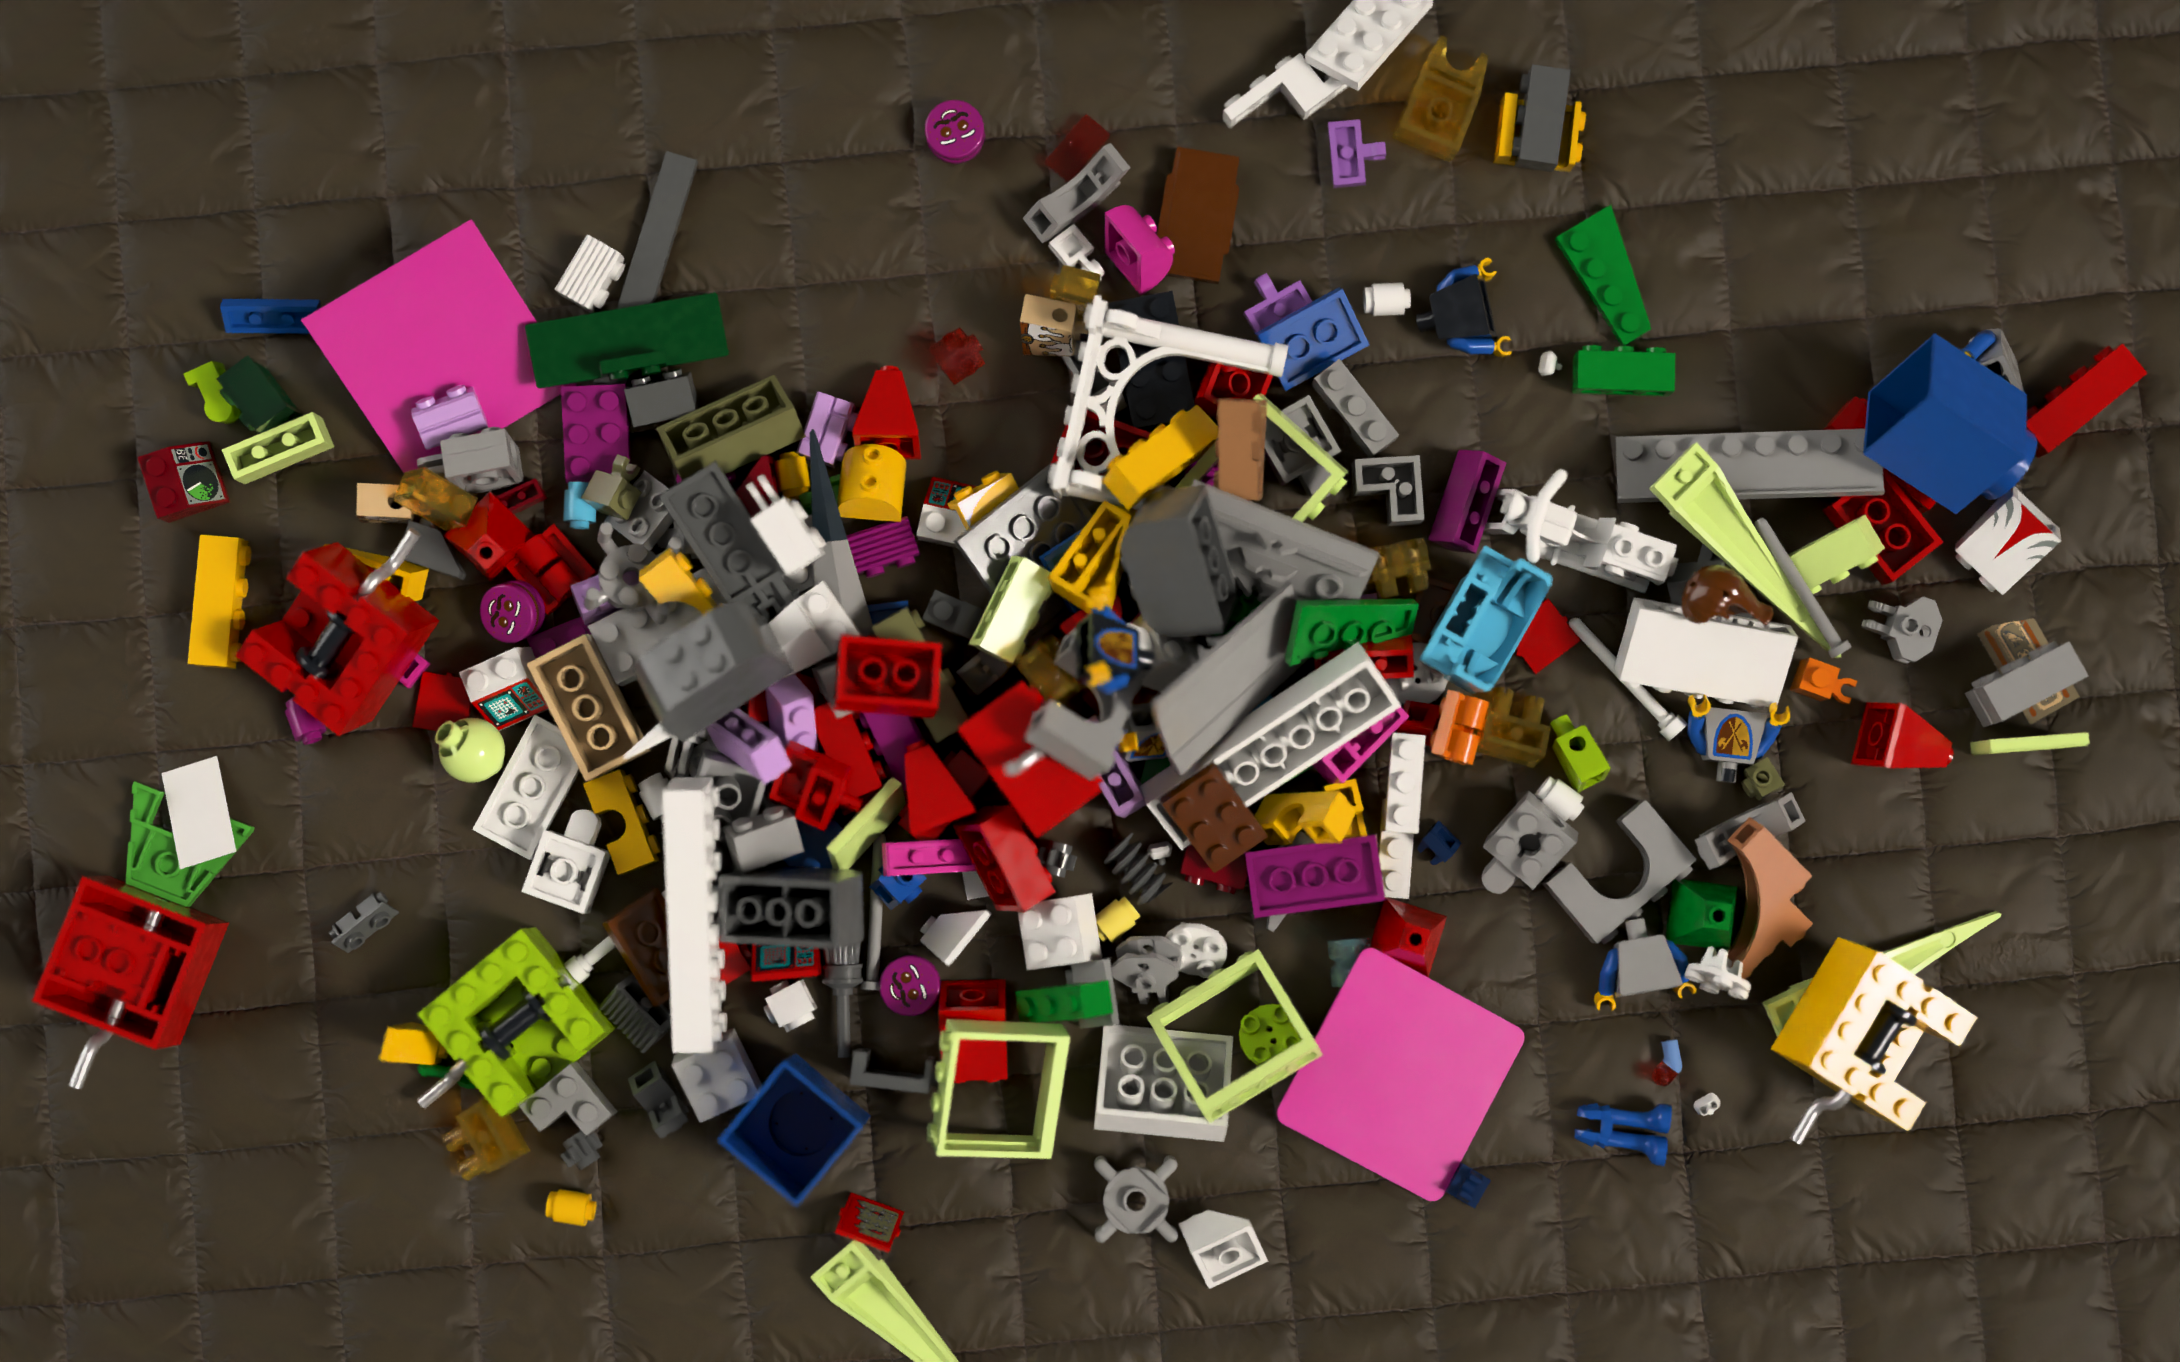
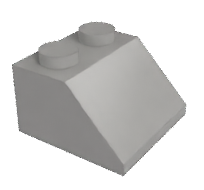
M1103 957L1071 964V969L1065 970L1067 984L1109 980L1114 1012L1085 1019H1074L1072 1021H1079L1080 1028L1119 1025L1110 958Z

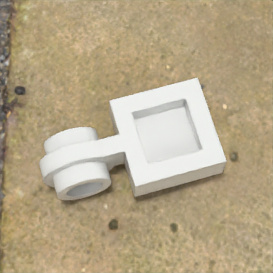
M1075 224L1049 242L1048 247L1068 271L1079 263L1081 268L1078 270V274L1086 285L1090 286L1092 283L1096 285L1102 280L1101 277L1105 273L1101 265L1095 259L1089 261L1086 258L1093 252L1094 247Z

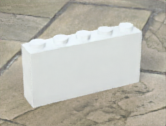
M1634 597L1614 665V671L1619 681L1630 687L1646 685L1663 693H1671L1672 690L1684 692L1687 696L1693 695L1697 699L1703 698L1705 694L1725 704H1733L1736 701L1746 703L1751 708L1763 710L1765 707H1770L1771 703L1774 702L1778 706L1798 636L1791 625L1769 622L1765 626L1757 619L1730 614L1729 620L1716 616L1710 618L1707 623L1695 624L1685 618L1682 613V606Z

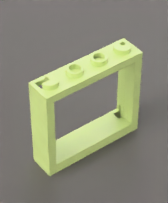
M1262 393L1257 394L1253 399L1267 400V417L1331 474L1293 517V519L1304 522L1308 517L1313 521L1326 507L1321 503L1329 493L1335 496L1347 483L1343 477L1348 471ZM1216 442L1175 488L1192 486L1194 479L1200 482L1219 462V458L1215 455Z
M1259 949L1255 952L1249 951L1237 958L1235 964L1226 969L1221 968L1212 972L1208 976L1207 981L1198 986L1192 985L1187 987L1180 993V997L1170 1003L1164 1002L1159 1004L1152 1010V1014L1147 1016L1152 1028L1209 1123L1323 1055ZM1260 970L1302 1041L1208 1098H1205L1164 1026L1255 971Z
M947 1019L946 1031L941 1032L939 1041L940 1050L943 1051L941 1062H937L935 1068V1079L938 1082L937 1093H933L931 1097V1111L934 1113L933 1122L928 1124L926 1133L927 1142L931 1143L936 1156L1052 1158L1070 1036L1062 1024ZM960 1039L1046 1042L1033 1135L946 1133Z

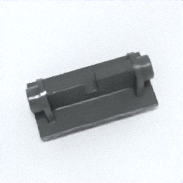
M383 892L372 893L356 906L361 915L358 919L350 911L332 925L333 929L329 931L330 936L333 938L331 942L333 945L349 953L362 946L365 940L374 932L386 927L391 919L399 914V911L387 904L389 900Z

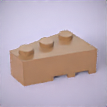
M1241 398L1219 400L1217 410L1219 438L1216 440L1215 455L1219 458V471H1215L1214 487L1245 500L1258 501L1262 499L1267 400Z

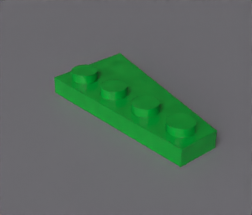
M1611 204L1556 237L1557 245L1621 346H1626L1652 329Z
M1414 599L1297 600L1284 660L1289 666L1300 664L1301 659L1312 656L1315 659L1328 656V652L1347 650L1357 642L1362 644L1372 641L1376 644L1410 635L1413 633L1419 604Z

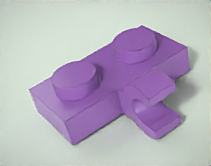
M1360 119L1328 122L1333 187L1366 185L1364 160H1385V142L1362 144Z
M1266 273L1255 279L1256 281L1254 282L1265 300L1244 311L1243 314L1254 333L1311 303L1312 300L1300 280L1277 292Z

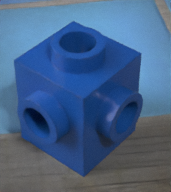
M881 866L878 871L882 875L869 887L892 910L903 900L908 904L923 891L919 885L927 878L923 874L884 876L883 866Z

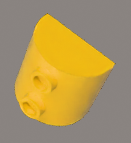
M862 444L854 446L844 453L837 500L841 517L901 522L906 461L898 451L879 444Z

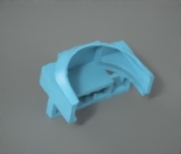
M1486 545L1483 546L1468 574L1460 580L1430 632L1432 637L1418 660L1445 675L1444 679L1470 694L1479 691L1487 692L1493 689L1542 604L1552 584V576L1521 558L1513 562Z

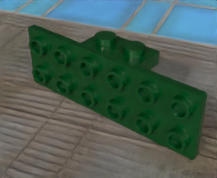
M717 293L532 323L525 326L538 389L609 377V381H619L629 378V373L640 371L642 376L661 373L660 368L721 358L729 354Z

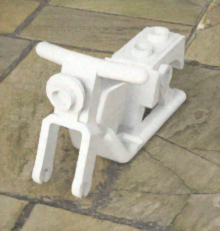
M1563 469L1557 470L1539 491L1538 496H1527V494L1516 489L1497 490L1495 497L1503 501L1500 512L1504 513L1505 516L1501 523H1486L1484 530H1486V533L1494 535H1514L1519 529L1522 534L1527 535V560L1531 563H1536L1540 558L1550 561L1553 566L1557 563L1642 593L1646 592L1649 580L1656 585H1661L1665 582L1667 576L1672 577L1678 562V558L1674 557L1677 545L1638 532V526L1627 522H1620V525H1616V518H1599V520L1576 513L1574 505L1565 508L1550 502V499L1567 479V472Z

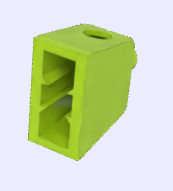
M1567 714L1553 720L1550 724L1558 738L1555 739L1552 748L1573 789L1579 793L1605 780L1611 767L1587 727L1581 725L1575 729ZM1575 745L1580 751H1574L1570 746Z

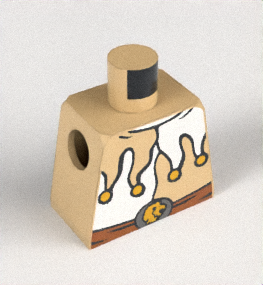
M1025 294L1020 318L1023 355H1074L1076 341H1087L1089 331L1085 330V323L1078 321L1077 306L1073 303Z
M357 483L356 516L361 523H408L409 520L413 521V514L432 515L433 496L414 495L412 486ZM395 500H404V504L401 508H391V505Z

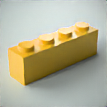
M1198 404L1188 412L1184 409L1180 410L1172 417L1167 427L1164 424L1159 425L1149 435L1150 439L1144 441L1141 438L1128 450L1129 454L1126 456L1118 454L1106 466L1109 472L1102 480V483L1127 510H1130L1201 458L1219 438V427Z
M200 535L188 664L236 669V663L240 661L236 654L242 646L241 643H238L239 631L245 625V612L242 610V600L248 593V580L245 578L246 565L248 566L251 561V548L248 546V541L244 539Z

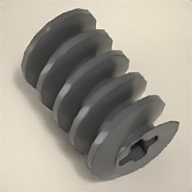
M1131 833L1108 851L1104 863L1106 865L1113 862L1117 863L1112 873L1114 875L1122 872L1125 873L1120 883L1124 885L1132 882L1133 885L1128 893L1133 895L1140 892L1141 895L1137 904L1142 905L1151 902L1172 885L1173 882L1162 884L1166 877L1165 872L1154 875V871L1158 866L1157 862L1145 863L1150 854L1148 852L1137 854L1142 844L1139 841L1129 844L1133 833Z

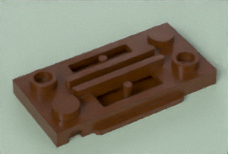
M1176 147L1173 171L1166 178L1157 236L1160 239L1167 236L1175 249V253L1172 254V266L1166 276L1219 284L1223 256L1227 255L1230 249L1238 201L1239 186L1235 183L1239 156Z

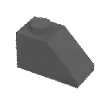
M423 518L420 519L419 523L409 520L405 534L409 528L418 531L421 536L404 561L465 581L466 573L452 544L444 537L445 533L438 530L440 524Z

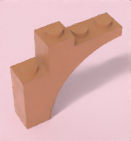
M1751 817L1727 840L1739 858L1746 885V902L1742 923L1731 949L1728 950L1727 958L1732 961L1731 968L1736 960L1743 963L1741 978L1744 980L1751 976L1753 970L1765 957L1774 952L1776 946L1781 941L1792 947L1795 942L1805 936L1806 931L1813 925L1790 901L1794 894L1799 893L1804 888L1805 883L1812 875L1763 825Z

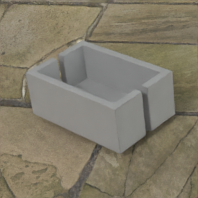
M2055 640L2047 645L2044 644L2028 653L2030 659L2026 655L2000 667L1999 669L2002 674L1999 671H1995L1971 682L1973 689L1964 694L1982 726L1986 727L2002 722L2088 677L2089 675L2071 643L2066 642L2058 645Z

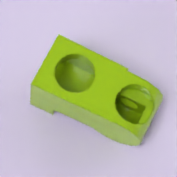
M210 361L183 374L188 386L200 389L205 400V414L209 419L225 424L234 423L241 415V406L223 363Z

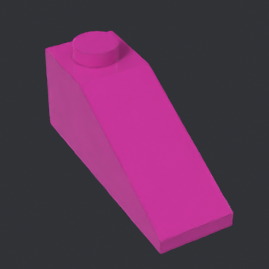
M1399 707L1312 764V766L1328 784H1343L1410 716L1402 707Z

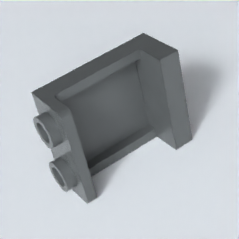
M858 1047L854 1050L850 1084L926 1094L930 1093L932 1086L937 1087L938 1082L935 1079L936 1056H929L927 1058L925 1074L923 1075L869 1068L872 1048Z

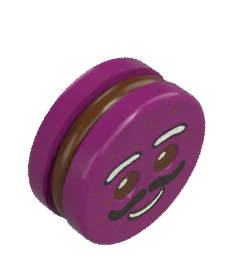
M948 100L938 104L929 113L925 123V136L929 149L937 158L951 164L964 163L974 158L981 150L985 139L984 123L980 113L971 104L961 100Z
M509 580L490 588L484 594L480 604V617L485 629L492 637L504 643H515L539 631L545 618V606L541 595L532 585L521 580Z
M905 955L893 960L884 969L880 978V994L884 1003L893 1012L903 1016H916L926 1012L935 1004L940 994L941 979L937 969L929 960L917 955Z

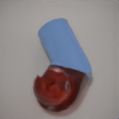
M1678 1039L1661 1042L1664 1059L1652 1072V1080L1658 1086L1669 1085L1682 1070Z

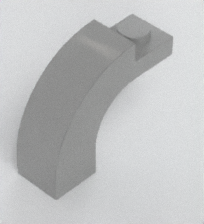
M1111 143L1103 146L1073 179L1055 192L1039 199L1023 217V220L1042 243L1048 241L1075 224L1120 185L1121 182L1119 180L1128 172L1130 166Z
M1792 792L1747 810L1700 834V837L1695 839V842L1698 846L1699 855L1706 862L1708 869L1718 867L1737 855L1727 840L1749 817L1763 825L1774 837L1792 831L1806 822Z

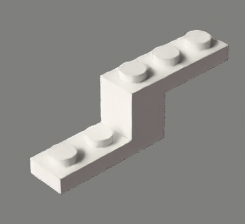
M1301 53L1294 58H1291L1289 55L1275 66L1276 71L1270 76L1262 75L1252 82L1249 86L1251 90L1241 97L1240 94H1236L1224 105L1226 109L1223 111L1222 119L1231 128L1281 91L1300 117L1305 120L1346 89L1348 85L1329 75L1323 78L1325 80L1323 83L1312 67L1305 62V58Z
M1393 733L1391 735L1387 799H1382L1379 856L1385 897L1409 899L1414 834H1418L1425 735Z

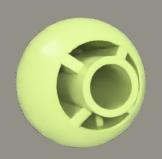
M464 718L455 723L447 721L440 726L435 735V742L439 745L441 764L457 780L467 783L484 781L497 774L504 764L505 744L503 737L498 729L486 720Z

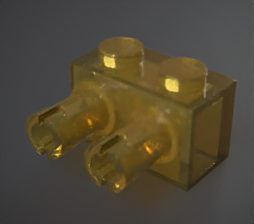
M1495 687L1491 709H1488L1483 729L1482 731H1476V735L1480 737L1476 752L1534 768L1545 757L1551 729L1550 726L1540 724L1545 700L1539 697L1536 702V696H1525L1522 717H1514L1509 715L1514 691L1507 689V692L1504 693L1505 687Z
M487 1099L479 1101L455 1116L460 1125L442 1135L443 1143L453 1140L446 1145V1148L451 1152H455L468 1142L471 1144L475 1154L458 1163L459 1172L469 1168V1170L461 1174L467 1181H470L484 1170L486 1174L504 1168L530 1152L511 1115L509 1114L501 1118Z

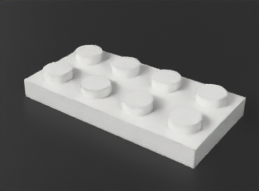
M1353 0L1305 54V62L1358 91L1433 6V0Z
M537 715L533 716L472 829L529 860L533 859L543 831L549 829L580 772L558 726Z

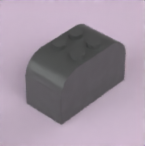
M1206 484L1164 489L1151 493L1143 500L1121 541V562L1124 571L1128 572L1131 581L1132 598L1137 600L1145 622L1162 635L1168 637H1188L1224 633L1240 597Z
M731 602L710 610L648 650L639 658L634 666V673L662 728L683 742L794 671L766 618L744 602Z
M765 866L743 874L738 870L718 876L720 942L840 949L864 940L863 877L861 871Z

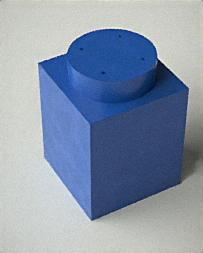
M1935 333L1868 392L1863 454L1955 514L1979 495L1988 500H1994L2009 492L2028 470L2036 453L2037 438L2026 429L2027 394Z
M795 1053L783 1061L718 1141L793 1204L798 1206L869 1120L871 1115Z

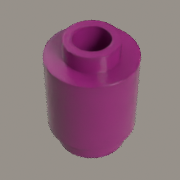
M293 698L285 703L287 707L285 714L295 741H303L304 745L320 741L322 739L321 734L327 731L326 726L295 703Z

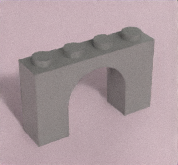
M1075 628L1063 638L1054 664L1077 678ZM1140 670L1139 674L1132 678L1126 687L1108 695L1103 694L1096 686L1091 687L1089 684H1086L1098 701L1100 708L1099 722L1083 720L1053 700H1050L1034 713L1025 740L1090 781L1102 772L1107 773L1115 762L1116 757L1113 755L1115 747L1121 742L1125 731L1122 729L1124 722L1129 718L1134 709V705L1131 704L1133 697L1138 693L1143 684V680L1140 679L1143 670Z
M1639 800L1615 821L1637 846L1643 858L1644 871L1642 879L1636 889L1630 894L1617 899L1602 896L1593 889L1571 862H1566L1542 882V885L1591 943L1598 944L1601 941L1603 944H1606L1619 933L1616 928L1625 920H1635L1643 913L1641 907L1650 899L1652 902H1655L1665 895L1668 891L1665 886L1674 879L1680 881L1693 870L1690 865L1697 860L1647 800Z

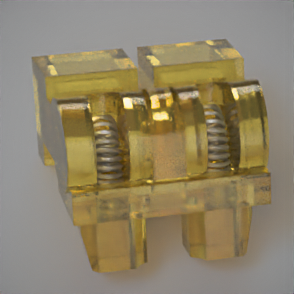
M1424 538L1369 548L1379 552V557L1367 584L1375 583L1380 599L1399 595L1395 580L1397 578L1407 577L1410 593L1428 589L1427 572L1431 570V565Z

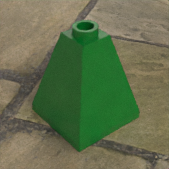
M1684 879L1680 881L1672 880L1666 940L1680 945L1704 948L1712 946L1719 950H1730L1738 886Z

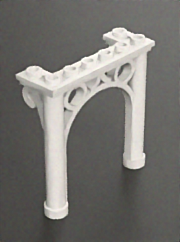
M1095 295L1093 304L1087 303L1083 323H1085V330L1089 331L1087 343L1081 342L1078 353V361L1083 363L1080 374H1074L1071 393L1076 395L1073 406L1067 405L1064 425H1069L1066 438L1060 437L1056 455L1059 457L1058 464H1051L1048 477L1049 488H1052L1055 498L1062 499V496H1074L1098 502L1106 500L1113 505L1125 507L1102 483L1105 476L1098 474L1105 472L1108 469L1106 466L1109 462L1120 454L1114 435V417L1120 395L1134 374L1148 363L1163 357L1183 356L1282 377L1289 345L1276 343L1274 346L1140 318L1132 313L1121 310H1108L1107 301H1102L1101 296ZM1104 337L1112 338L1102 345ZM1128 342L1157 349H1153L1136 359L1133 348ZM1113 348L1124 349L1130 365L1118 374L1108 372L1104 366L1107 352ZM1098 368L1100 375L1105 380L1116 382L1114 387L1108 385L1106 391L1101 395L1091 396ZM1108 402L1107 411L1105 414V411L1101 407V405H1104ZM1088 410L1098 416L1100 428L1106 427V434L1101 431H1091L1082 437ZM1094 439L1104 441L1110 451L1107 459L1098 466H1091L1084 459L1086 446ZM1077 460L1084 471L1075 470ZM1161 486L1156 491L1172 489V487ZM1143 500L1140 501L1138 504H1136V505H1135L1134 507H1132L1131 509L1138 510L1139 507L1141 506Z

